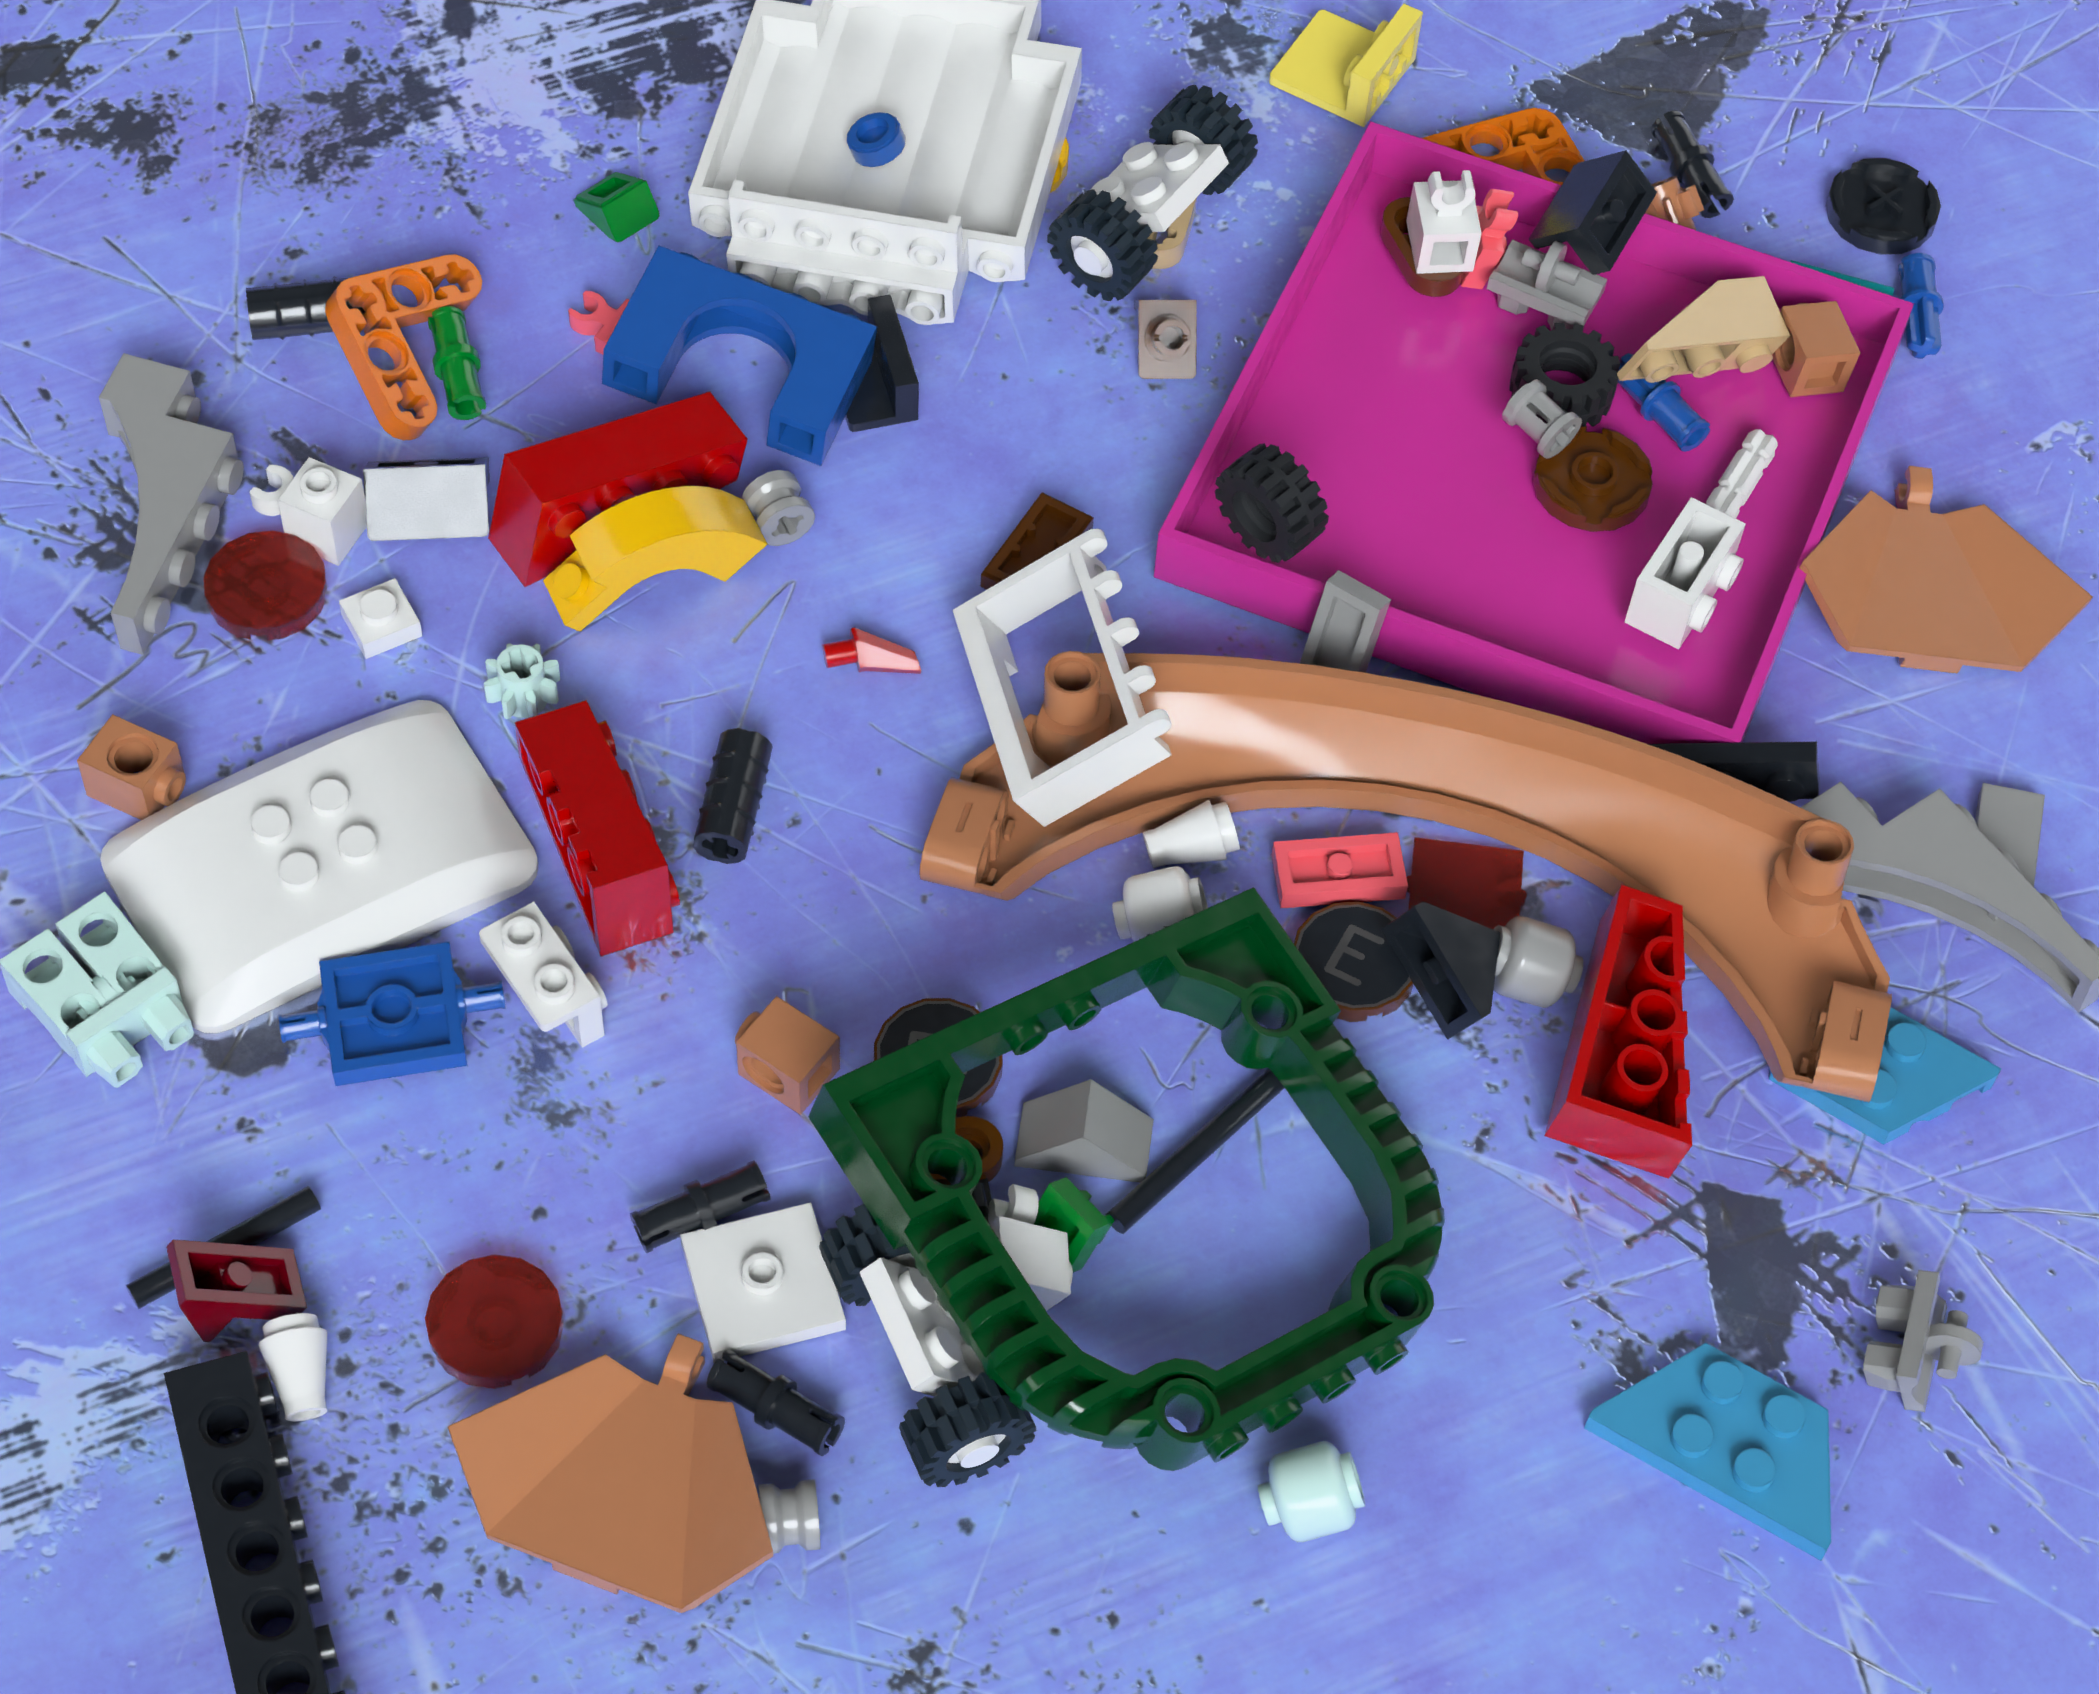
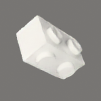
M1691 497L1637 578L1624 623L1678 650L1692 629L1701 633L1708 624L1718 600L1713 598L1718 588L1728 591L1741 570L1744 559L1737 556L1736 552L1746 523Z

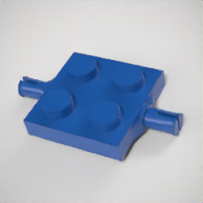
M450 942L319 961L322 991L317 1003L318 1010L288 1015L281 1014L278 1015L282 1043L290 1040L322 1036L323 1042L330 1052L335 1086L467 1066L463 1038L467 1013L499 1008L506 1009L502 981L463 988L462 981L454 971Z

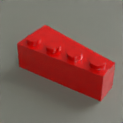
M587 700L514 722L519 758L600 956L672 934L671 908L680 905L677 887L668 869V864L656 842L650 822L647 818H644L637 803V796L631 777L626 769H620L615 759V756H617L616 747L607 722L605 720L597 722Z
M1621 884L1599 922L1544 1135L1668 1179L1692 1146V1125L1687 1123L1686 1099L1690 1095L1689 1070L1685 1069L1684 1039L1688 1034L1687 1011H1683L1682 984L1685 981L1683 905Z

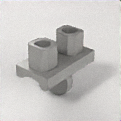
M1512 240L1500 264L1490 275L1487 289L1498 294V307L1518 315L1526 313L1529 307L1549 315L1547 322L1551 330L1554 323L1564 322L1566 329H1573L1574 323L1585 325L1605 291L1607 279L1597 274L1592 275L1591 272L1565 262L1567 245L1561 242L1554 241L1546 254Z
M1918 1270L1915 1286L1881 1285L1876 1303L1878 1329L1905 1332L1903 1345L1870 1341L1867 1344L1863 1371L1867 1385L1888 1391L1900 1392L1905 1410L1925 1412L1936 1360H1938L1937 1375L1946 1379H1954L1957 1376L1959 1365L1975 1364L1981 1358L1984 1342L1978 1334L1966 1328L1969 1317L1966 1313L1952 1310L1948 1313L1947 1322L1944 1323L1947 1305L1946 1301L1937 1295L1940 1283L1939 1272Z

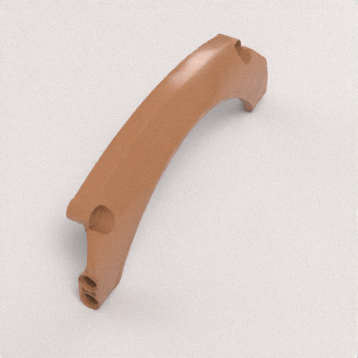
M1066 651L1050 658L1045 666L1044 701L1038 716L1029 714L1023 719L1034 754L1050 768L1128 725L1104 653H1082L1079 651ZM1124 653L1130 670L1142 665L1150 666L1156 678L1155 685L1141 693L1139 697L1145 714L1157 709L1167 711L1171 721V728L1159 737L1169 745L1171 756L1044 827L1013 801L994 743L963 765L959 779L951 777L948 781L924 844L919 873L921 880L1008 901L1020 895L1047 874L1099 848L1155 829L1207 800L1210 801L1211 805L1226 801L1230 813L1267 808L1327 807L1379 811L1436 821L1492 837L1545 858L1598 886L1612 897L1615 896L1622 884L1683 905L1684 952L1724 994L1756 1039L1773 1077L1778 1082L1869 1103L1877 1080L1892 994L1887 993L1890 977L1879 959L1852 901L1841 898L1845 877L1854 850V841L1850 832L1837 822L1824 819L1759 788L1690 759L1601 728L1505 701L1409 680L1316 665L1227 656Z

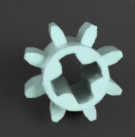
M509 643L506 644V649L499 654L497 660L487 659L485 661L488 678L483 683L487 703L501 701L505 719H509L512 716L518 718L537 716L547 703H558L556 683L560 681L559 664L557 660L543 662L539 644L536 643L531 647L523 644L512 645Z

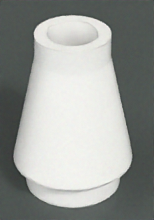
M1207 800L1157 828L1143 832L1146 849L1153 868L1170 864L1227 860V853L1240 850L1236 829L1226 801L1211 805L1210 801Z
M311 1313L290 1314L268 1321L262 1327L264 1339L259 1342L258 1346L283 1404L285 1419L296 1422L324 1415L327 1412L325 1401L327 1330L319 1328L318 1317Z

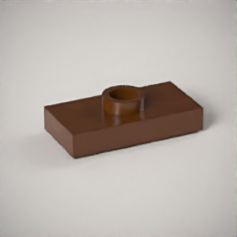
M1042 492L981 573L980 587L986 590L1077 536L1093 529L1094 517Z

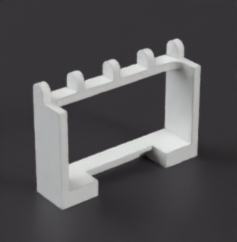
M1090 529L953 609L1013 801L1044 827L1172 755L1169 745L1159 737L1171 728V721L1167 711L1157 709L1145 714L1139 697L1141 693L1155 685L1156 678L1153 670L1147 665L1138 666L1130 670L1122 648L1138 637L1139 630L1133 618L1129 617L1113 622L1106 599L1121 590L1122 582L1118 572L1113 570L1107 571L1106 566L1095 556L1104 551L1108 545L1105 534L1101 529ZM1082 591L1128 725L1050 768L1034 754L1010 681V676L1017 673L1018 669L1006 634Z

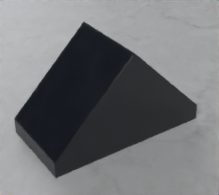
M1424 901L1415 905L1381 929L1447 1040L1491 1013L1500 932Z

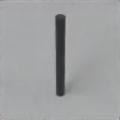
M1267 1068L1106 1213V1215L1110 1214L1114 1219L1112 1227L1121 1234L1128 1231L1284 1089V1086L1273 1072Z

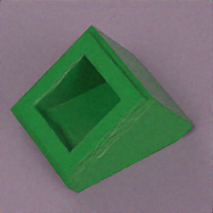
M614 172L576 195V198L573 199L575 206L607 237L615 242H622L659 218V210L647 181L619 172Z

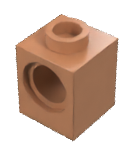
M1837 301L1799 303L1783 306L1780 313L1790 337L1772 356L1789 396L1800 397L1844 392L1860 355V350Z
M113 714L77 759L87 796L140 820L162 810L164 806L168 807L175 803L185 786L186 776L178 744Z
M778 996L771 1001L761 1014L759 1012L750 1014L740 1026L735 1037L738 1074L800 1115L817 1097L822 1085L829 1082L840 1070V1037Z

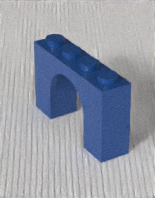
M658 245L604 347L602 384L657 405L680 358L698 341L719 334H742L759 339L774 348L785 360L790 370L770 411L766 446L822 466L872 362L877 326L864 322L853 314L840 313L810 302L799 294L786 293L756 282L745 274L732 273L705 263L691 254L678 253Z

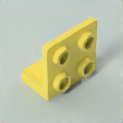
M1403 3L1390 22L1383 20L1375 32L1331 12L1319 10L1270 72L1269 83L1289 94L1361 127H1365L1414 62L1423 12Z

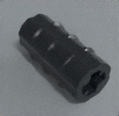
M333 277L331 280L307 282L304 279L301 283L282 285L274 283L272 286L246 288L252 340L272 338L284 340L285 337L301 335L313 337L314 334L333 332L325 313L326 302L339 284L348 278L337 279ZM349 301L346 302L349 309L357 308L361 311L362 315L365 313L362 307H352Z
M734 728L720 734L716 754L712 757L713 765L710 769L709 781L706 782L707 789L704 794L702 808L699 809L700 816L697 821L698 824L693 842V848L696 852L708 860L732 864L741 862L746 858L751 836L754 835L753 827L756 823L757 810L760 809L759 802L762 798L763 786L766 783V774L769 771L768 765L773 748L771 742L758 732Z

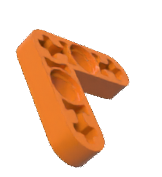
M1540 108L1517 111L1422 138L1514 170L1522 169L1526 174L1562 185L1563 182L1550 179L1545 172L1550 169H1563L1570 173L1574 165L1585 161L1558 117L1548 110ZM1486 143L1496 147L1499 153L1494 156H1482L1475 153L1471 147L1476 144Z
M456 254L443 255L351 277L342 281L326 302L325 313L327 320L378 422L394 438L403 441L418 438L437 416L435 397L400 328L427 322L428 317H432V312L441 307L452 306L462 311L468 308L482 289V278L476 266L465 257ZM444 278L450 284L458 283L461 287V290H459L456 285H447L440 287L436 293L434 292V289L439 286ZM401 285L411 290L416 297L417 306L408 307L398 302L393 296L392 286ZM349 301L352 307H362L365 313L362 315L361 311L357 308L349 309L346 302ZM362 330H363L364 333H365L364 336H361V335H360V332H361ZM379 348L387 352L393 359L394 369L383 370L374 365L369 358L368 349ZM397 382H401L403 385L399 388ZM400 403L404 409L413 408L416 416L414 417L410 411L401 412L397 405Z

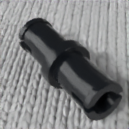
M1670 111L1663 114L1673 129V134L1665 128L1659 118L1652 124L1651 133L1657 139L1671 162L1670 173L1672 176H1677L1679 183H1684L1686 188L1692 185L1696 186L1704 208L1700 212L1702 217L1713 218L1720 215L1710 196L1713 195L1725 211L1732 205L1734 197L1713 167L1715 159L1712 152L1707 146L1699 144L1686 123L1682 112Z
M753 1160L747 1163L746 1166L700 1185L697 1179L683 1185L685 1192L639 1212L630 1213V1218L633 1224H635L634 1229L644 1251L648 1253L653 1251V1248L679 1238L680 1234L697 1229L707 1230L717 1226L716 1221L762 1201L771 1200L769 1191L765 1189L767 1184L757 1163Z
M730 1349L722 1353V1359L727 1361V1364L719 1358L716 1360L707 1378V1388L721 1393L754 1413L755 1423L767 1430L774 1427L779 1428L812 1448L820 1456H824L829 1452V1446L825 1444V1441L832 1447L836 1444L844 1428L845 1418L837 1413L834 1414L799 1393L796 1382L784 1375L774 1378L739 1357L738 1353Z

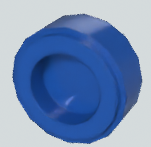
M877 112L868 114L856 121L847 133V144L852 156L858 164L866 167L882 166L893 161L901 154L905 147L906 137L900 123L895 116L889 113Z

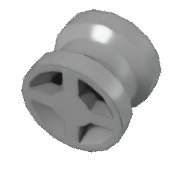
M776 470L767 472L753 480L742 494V499L745 500L754 519H757L756 523L767 544L770 546L789 544L806 534L814 524V511L809 501L800 497V485L795 475L789 471Z
M815 1479L800 1481L793 1489L780 1490L773 1483L758 1485L759 1500L773 1548V1554L779 1553L786 1545L799 1544L806 1551L821 1549Z

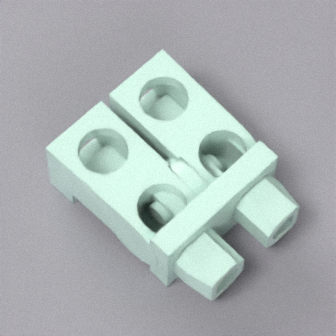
M105 891L55 923L61 942L47 928L0 959V968L9 993L24 1009L28 1008L37 1017L59 1046L74 1059L75 1064L86 1077L96 1072L113 1087L118 1088L135 1077L143 1067L140 1055L132 1046L151 1034L164 1051L175 1050L194 1035L191 1019L183 1006L177 979L162 965L154 952ZM94 920H103L101 925L80 938L83 928L88 923ZM48 955L49 959L25 974L27 965L33 959Z

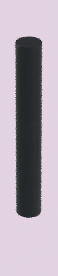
M307 1186L206 1242L255 1246L321 1210V1207L313 1191ZM170 1262L126 1285L127 1291L138 1309L175 1290Z

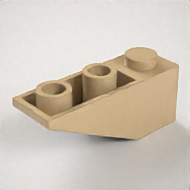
M1765 276L1718 280L1644 343L1618 371L1619 381L1645 379L1649 383H1654L1674 375L1693 374L1696 378H1702L1718 371L1739 369L1743 373H1749L1769 364L1773 359L1772 354L1790 337V334Z

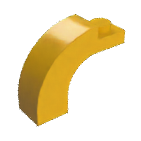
M671 487L651 491L625 500L601 512L569 535L576 551L543 581L564 625L581 632L623 593L642 580L670 570L693 569L726 582L768 544L745 500L731 493L711 487Z

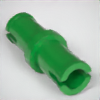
M441 307L432 312V317H428V326L432 332L436 350L432 359L435 375L440 380H443L449 414L457 420L474 419L482 414L481 409L485 410L486 408L485 398L482 395L477 375L481 367L479 354L470 345L464 312L457 307Z

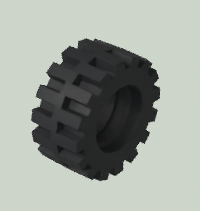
M1564 322L1554 323L1553 329L1550 331L1543 325L1536 328L1534 336L1528 333L1523 338L1521 346L1518 347L1513 364L1509 391H1512V396L1525 384L1538 379L1546 385V395L1566 413L1575 412L1582 419L1581 427H1586L1587 422L1593 427L1600 423L1602 415L1606 416L1611 408L1619 379L1617 373L1620 361L1619 356H1613L1614 347L1609 341L1601 344L1602 335L1593 330L1588 335L1583 332V325L1575 323L1573 329H1566ZM1553 370L1568 371L1577 375L1585 383L1577 385L1561 384L1550 379L1545 372ZM1538 414L1536 415V416H1537L1538 418H1540L1544 423H1546V424L1548 423V422H1546L1540 415H1538Z
M1264 443L1249 450L1220 473L1221 475L1217 477L1215 482L1219 487L1215 490V496L1217 500L1223 503L1219 509L1222 516L1230 519L1231 523L1228 525L1234 534L1239 532L1243 537L1241 542L1248 549L1252 546L1255 547L1256 554L1263 559L1269 556L1271 562L1279 563L1281 560L1285 562L1291 559L1326 529L1324 526L1328 523L1329 516L1323 511L1328 507L1325 499L1317 494L1321 490L1317 482L1310 481L1307 477L1309 471L1305 466L1301 464L1298 467L1294 463L1295 457L1286 451L1281 454L1278 446L1271 444L1266 447Z

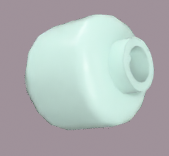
M1327 1441L1317 1442L1276 1454L1269 1463L1268 1473L1270 1482L1258 1485L1259 1497L1268 1525L1282 1523L1286 1534L1296 1542H1306L1350 1529L1356 1520V1509L1365 1507L1362 1486L1351 1453L1340 1454L1338 1449Z

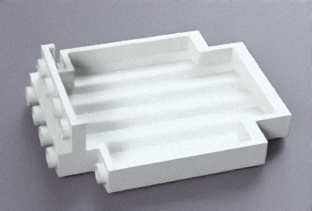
M756 0L688 192L692 226L712 236H732L726 252L728 271L745 274L756 282L786 293L799 294L808 301L818 305L842 304L862 315L868 316V298L890 294L896 313L918 324L954 323L969 271L992 282L1020 281L1026 278L1060 153L1081 85L1082 48L1037 41L1041 29V0H812L811 6L776 0ZM877 112L889 113L897 118L906 137L905 147L901 154L893 161L882 166L866 167L858 164L847 144V133L851 126L868 114Z

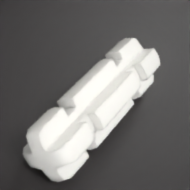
M1755 429L1748 433L1742 443L1743 448L1737 451L1718 481L1719 486L1713 489L1706 501L1707 505L1735 519L1740 512L1739 508L1746 503L1762 477L1763 469L1768 467L1775 456V450L1778 446L1777 439L1773 435H1766L1761 429Z

